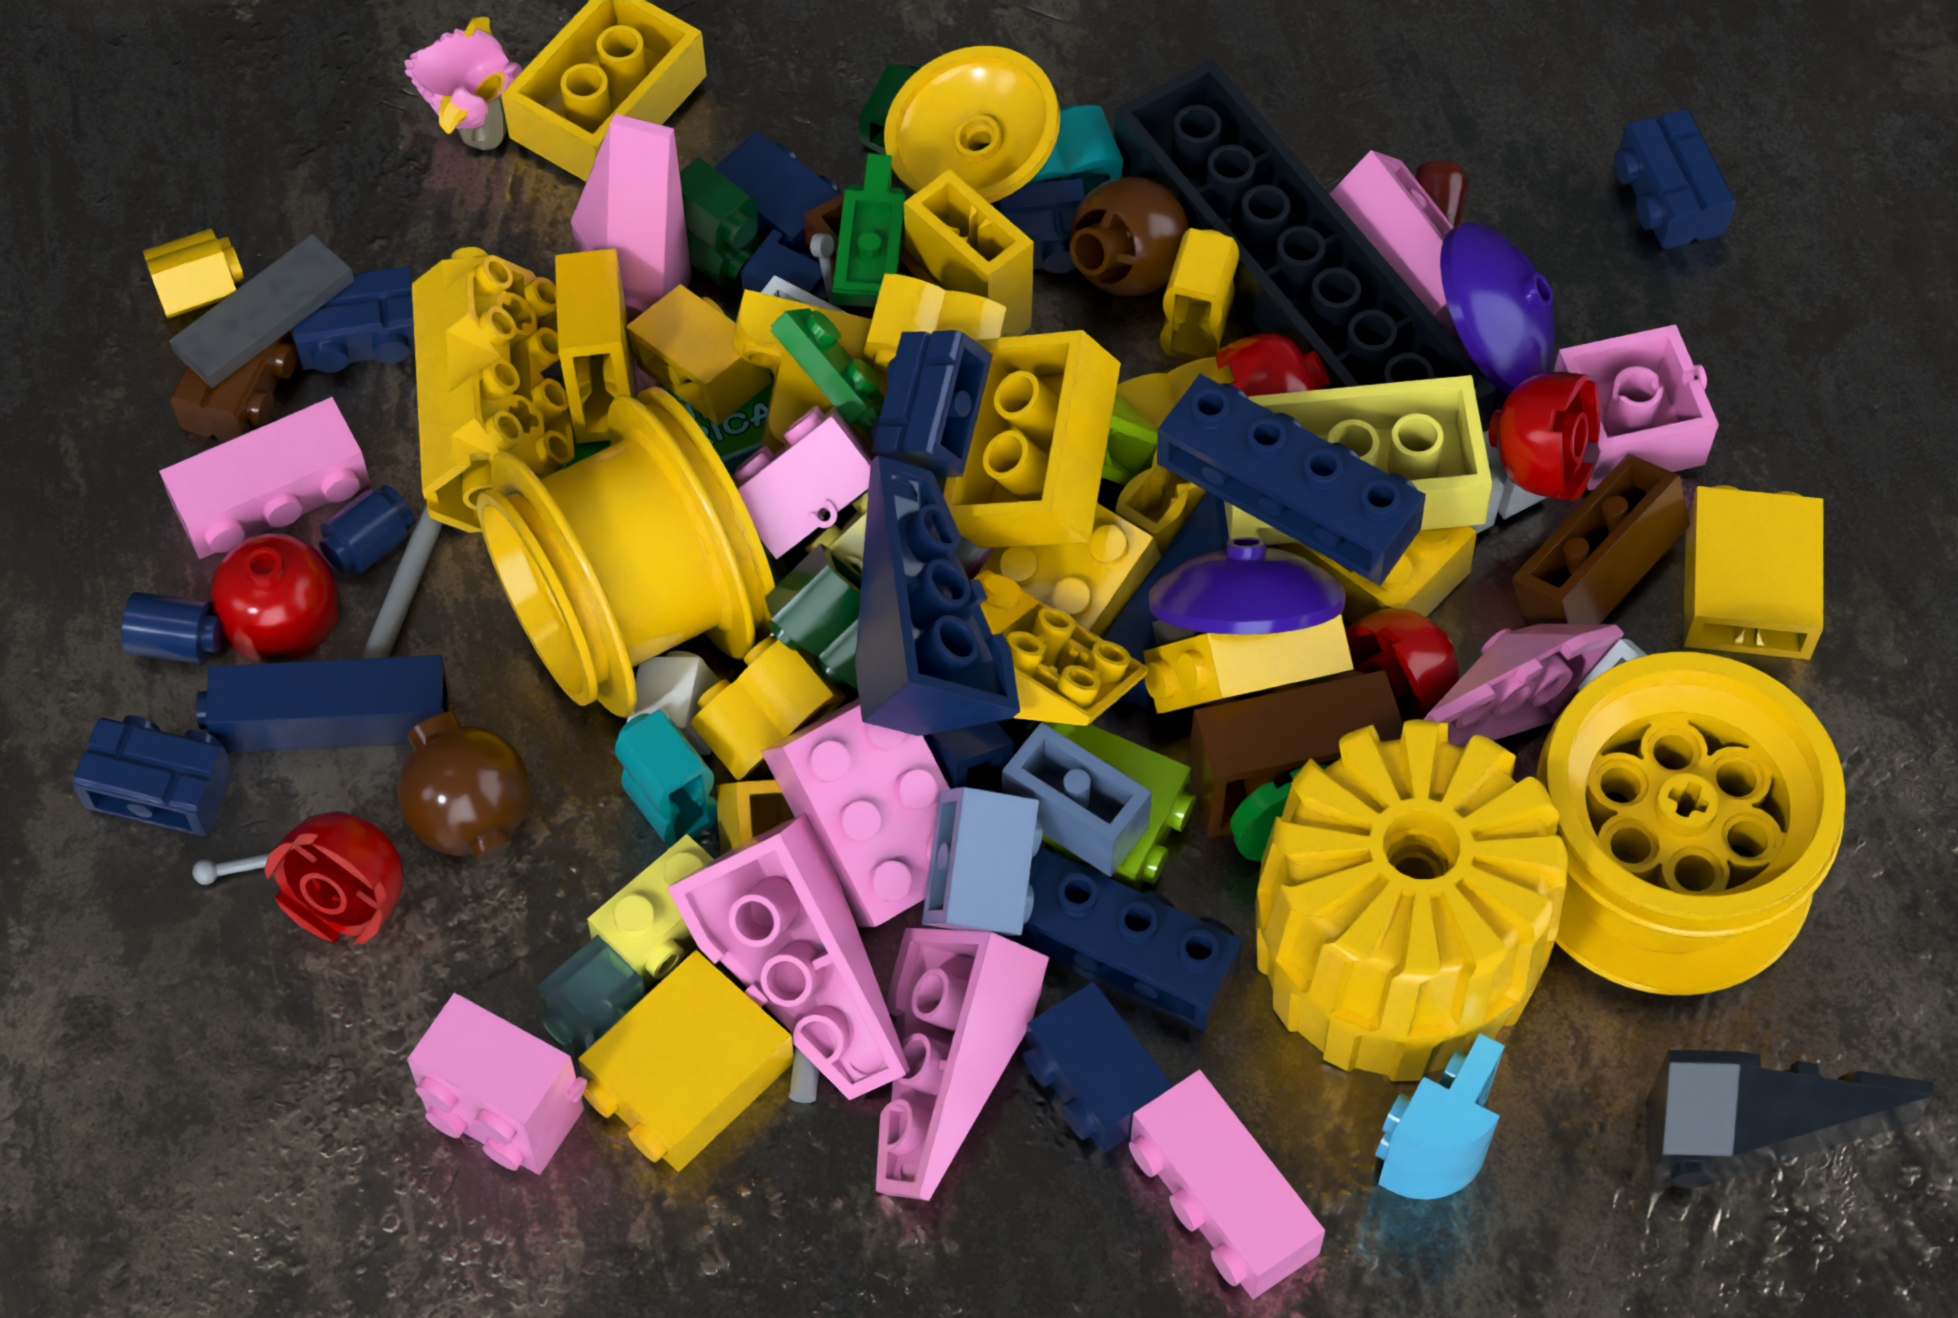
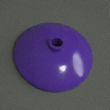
M1466 222L1451 229L1443 240L1440 255L1441 279L1450 315L1466 350L1479 370L1497 389L1509 395L1523 380L1539 373L1550 372L1555 340V319L1552 308L1553 295L1545 277L1536 270L1527 256L1496 230L1476 222Z
M1256 537L1233 538L1227 541V548L1210 550L1193 556L1164 574L1149 591V610L1157 619L1176 627L1217 634H1270L1300 630L1330 621L1340 615L1345 609V589L1330 572L1294 552L1266 547V541Z

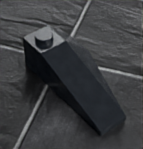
M1668 1050L1645 1102L1651 1179L1671 1180L1673 1185L1681 1188L1704 1187L1713 1181H1721L1917 1122L1934 1097L1933 1082L1865 1071L1847 1073L1835 1080L1823 1078L1819 1073L1818 1064L1796 1061L1790 1065L1789 1070L1779 1071L1761 1068V1057L1759 1054L1740 1051Z

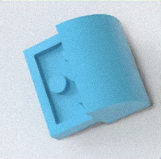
M1480 1033L1468 1055L1459 1050L1455 1051L1439 1084L1423 1077L1412 1098L1402 1093L1399 1094L1382 1128L1385 1134L1375 1154L1376 1157L1384 1160L1378 1185L1408 1198L1436 1199L1461 1190L1476 1177L1483 1166L1500 1117L1483 1106L1488 1098L1505 1048L1504 1045Z

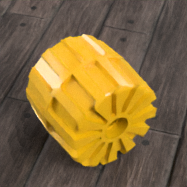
M1414 719L1405 721L1401 739L1381 741L1374 724L1349 732L1338 741L1341 753L1340 759L1323 770L1310 758L1293 778L1282 817L1276 816L1261 861L1255 902L1258 970L1269 978L1273 989V1010L1288 1031H1298L1323 1052V1060L1347 1072L1352 1071L1354 1068L1388 1075L1392 1082L1421 1081L1423 1074L1446 1068L1456 1050L1468 1055L1480 1033L1495 1040L1503 1026H1513L1518 1021L1548 964L1556 940L1568 869V854L1565 844L1559 836H1556L1559 813L1548 791L1536 778L1529 776L1518 783L1512 779L1516 756L1490 738L1477 734L1471 737L1465 748L1453 745L1448 741V723Z

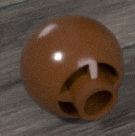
M1135 176L1110 179L1092 189L1079 203L1070 226V255L1074 265L1080 270L1082 275L1098 289L1120 297L1147 295L1159 290L1169 282L1181 239L1189 229L1188 220L1179 201L1162 185L1152 180Z
M454 712L438 714L412 728L408 732L407 738L414 752L404 761L397 783V798L400 812L412 833L421 842L436 851L453 856L474 854L476 860L489 858L509 847L512 843L509 835L521 824L527 811L530 796L527 769L516 749L502 736L489 729L479 726H461Z

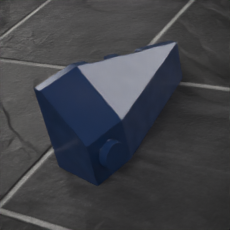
M880 455L876 456L870 464L855 657L862 722L922 736L1013 718L1020 712L1012 654L1003 634L992 635L980 605L988 598L980 580H969L960 561L956 548L961 543L962 538L933 472Z

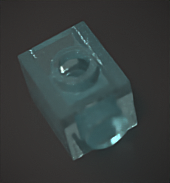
M598 934L537 986L544 1011L539 1018L544 1027L561 1045L566 1047L570 1042H573L583 1053L646 996L643 978Z

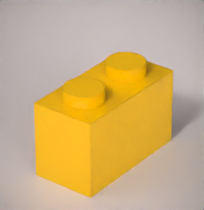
M681 284L626 326L638 367L717 425L722 423L772 382L769 368L747 362L735 350L733 333L736 323L725 316L722 309L709 297L701 299Z

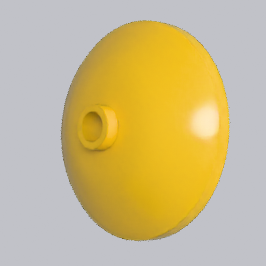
M972 46L954 50L939 56L921 67L899 90L886 118L884 129L885 151L887 155H892L891 167L896 176L913 194L917 193L947 169H950L987 202L993 203L1023 187L1040 171L1048 160L1059 134V101L1044 71L1034 61L1019 52L998 46ZM990 143L984 149L976 151L980 145Z

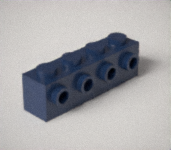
M1200 373L1158 428V465L1381 586L1421 530L1426 494L1417 490L1411 481L1396 473L1387 474L1361 460L1352 449L1343 444L1329 443L1305 430L1296 419L1287 414L1273 413L1249 400L1240 389L1231 384H1219Z
M1041 840L1038 852L1032 857L1028 884L1032 886L1034 891V904L1031 916L1023 924L1022 935L1003 937L1046 955L1050 961L1205 1033L1239 968L1243 939L1236 937L1229 927L1218 920L1208 917L1197 919L1175 909L1173 904L1161 894L1151 890H1141L1138 892L1116 882L1113 876H1108L1088 862H1083L1079 865L1056 854L1050 845Z

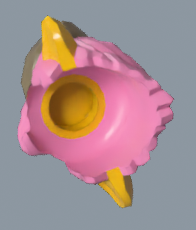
M474 17L469 22L465 31L455 29L453 34L446 32L441 35L440 39L435 40L431 46L410 54L411 60H405L407 68L405 72L407 76L412 78V84L417 86L419 93L439 116V125L447 134H452L454 129L457 128L465 144L481 150H491L499 146L508 130L501 93L523 71L522 65L506 56L500 43L492 36L490 19L487 17Z

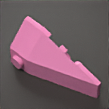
M614 114L572 216L571 226L576 252L616 248L629 323L679 284L687 288L692 272L674 128Z
M1536 624L1514 631L1510 628H1505L1485 643L1481 650L1482 656L1436 704L1424 720L1448 723L1449 743L1465 748L1471 737L1476 734L1491 740H1497L1555 722L1579 692L1577 687L1619 639L1622 638L1624 633L1617 625Z
M805 813L746 841L667 887L699 949L714 964L720 960L747 988L744 993L759 1007L765 1006L793 1034V1044L848 1100L907 1075L910 1068L839 878Z
M905 928L888 988L887 1009L889 1014L896 1016L895 1031L910 1071L907 1075L892 1081L891 1102L886 1105L880 1114L876 1175L877 1192L891 1196L930 1200L1024 1037L1027 1023L1033 1019L1037 1002L1042 993V983L1049 960L1048 956L991 931Z

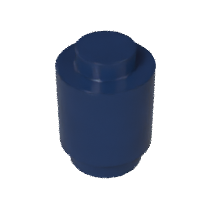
M382 485L376 491L367 489L321 524L320 530L323 540L319 542V546L326 559L336 569L342 572L349 569L353 573L361 574L407 538V530L415 524V518L406 501L390 486Z

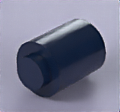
M133 592L130 595L124 609L121 627L122 647L126 654L204 664L211 652L218 653L221 648L224 634L219 616L213 613L211 601L143 592Z

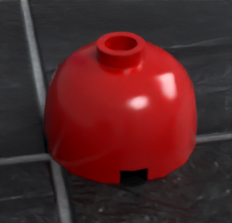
M1260 333L1237 340L1216 351L1218 370L1230 364L1235 380L1228 384L1240 389L1247 397L1321 390V388L1330 384L1328 373L1318 354L1312 351L1305 355L1292 339L1280 334Z
M1568 372L1539 373L1523 380L1508 395L1502 410H1495L1493 412L1488 432L1490 446L1497 448L1499 462L1511 482L1525 492L1543 497L1575 501L1584 493L1594 467V463L1582 462L1587 442L1598 443L1600 434L1598 387L1595 381L1586 380L1589 375Z
M265 533L247 538L230 549L214 572L210 598L213 605V613L220 618L224 634L223 638L234 651L254 661L268 662L266 656L277 657L285 654L288 655L289 660L303 657L324 643L337 625L339 617V591L333 570L313 545L294 536Z
M1384 608L1366 615L1345 628L1354 670L1350 671H1361L1367 674L1385 670L1403 724L1405 721L1414 719L1424 720L1427 714L1459 681L1458 660L1452 640L1433 621L1414 610Z
M341 811L325 812L307 817L279 841L269 853L265 866L266 879L268 880L274 873L275 880L281 888L275 896V900L280 908L301 928L323 940L334 943L339 938L338 932L351 937L359 936L353 944L365 943L375 936L391 917L403 888L404 872L401 857L389 837L370 821Z

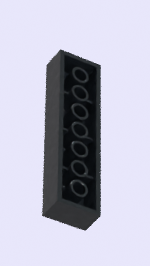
M1213 59L1115 109L1114 139L1122 155L1124 168L1131 176L1152 180L1168 189L1181 204L1188 220L1189 229L1214 230L1225 236L1233 237L1239 249V261L1233 278L1235 302L1261 333L1280 334L1292 339L1305 355L1312 351L1318 354L1330 379V384L1321 388V390L1472 375L1482 432L1487 430L1496 392L1494 385L1483 375L1476 364Z

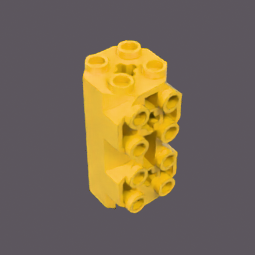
M467 247L456 250L451 255V259L441 260L412 283L423 496L427 501V511L430 519L468 533L482 532L477 512V498L480 493L493 489L491 463L497 452L506 451L514 454L540 480L551 475L574 458L572 420L567 410L569 406L567 393L556 380L551 378L544 379V371L560 360L555 285L545 277H536L528 269L498 256L487 255L480 248Z

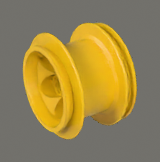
M649 387L641 391L636 399L627 395L616 396L612 400L608 412L611 446L539 480L534 472L514 454L506 451L497 452L491 463L493 489L480 493L477 498L479 522L492 563L519 622L542 662L559 686L574 702L585 706L597 699L611 713L623 718L632 716L637 704V689L633 667L701 633H704L723 653L739 660H743L750 650L754 648L755 642L760 643L769 636H775L768 625L771 616L765 600V596L775 588L766 554L747 508L723 462L701 428L672 395L659 387Z
M1666 652L1638 657L1603 672L1589 682L1573 698L1555 721L1544 742L1536 771V779L1546 788L1559 813L1556 836L1563 840L1568 854L1566 889L1555 942L1574 960L1590 971L1614 983L1647 993L1682 996L1711 993L1743 983L1773 964L1788 949L1798 935L1806 920L1813 893L1827 876L1841 843L1844 827L1845 784L1839 756L1831 738L1812 710L1786 686L1766 673L1730 658L1697 652ZM1616 792L1626 797L1629 802H1615L1606 797L1605 794ZM1730 846H1743L1750 850L1754 857L1740 856ZM1624 851L1630 853L1638 859L1639 863L1623 862L1613 852ZM1676 879H1690L1698 883L1703 890L1690 891L1682 887Z

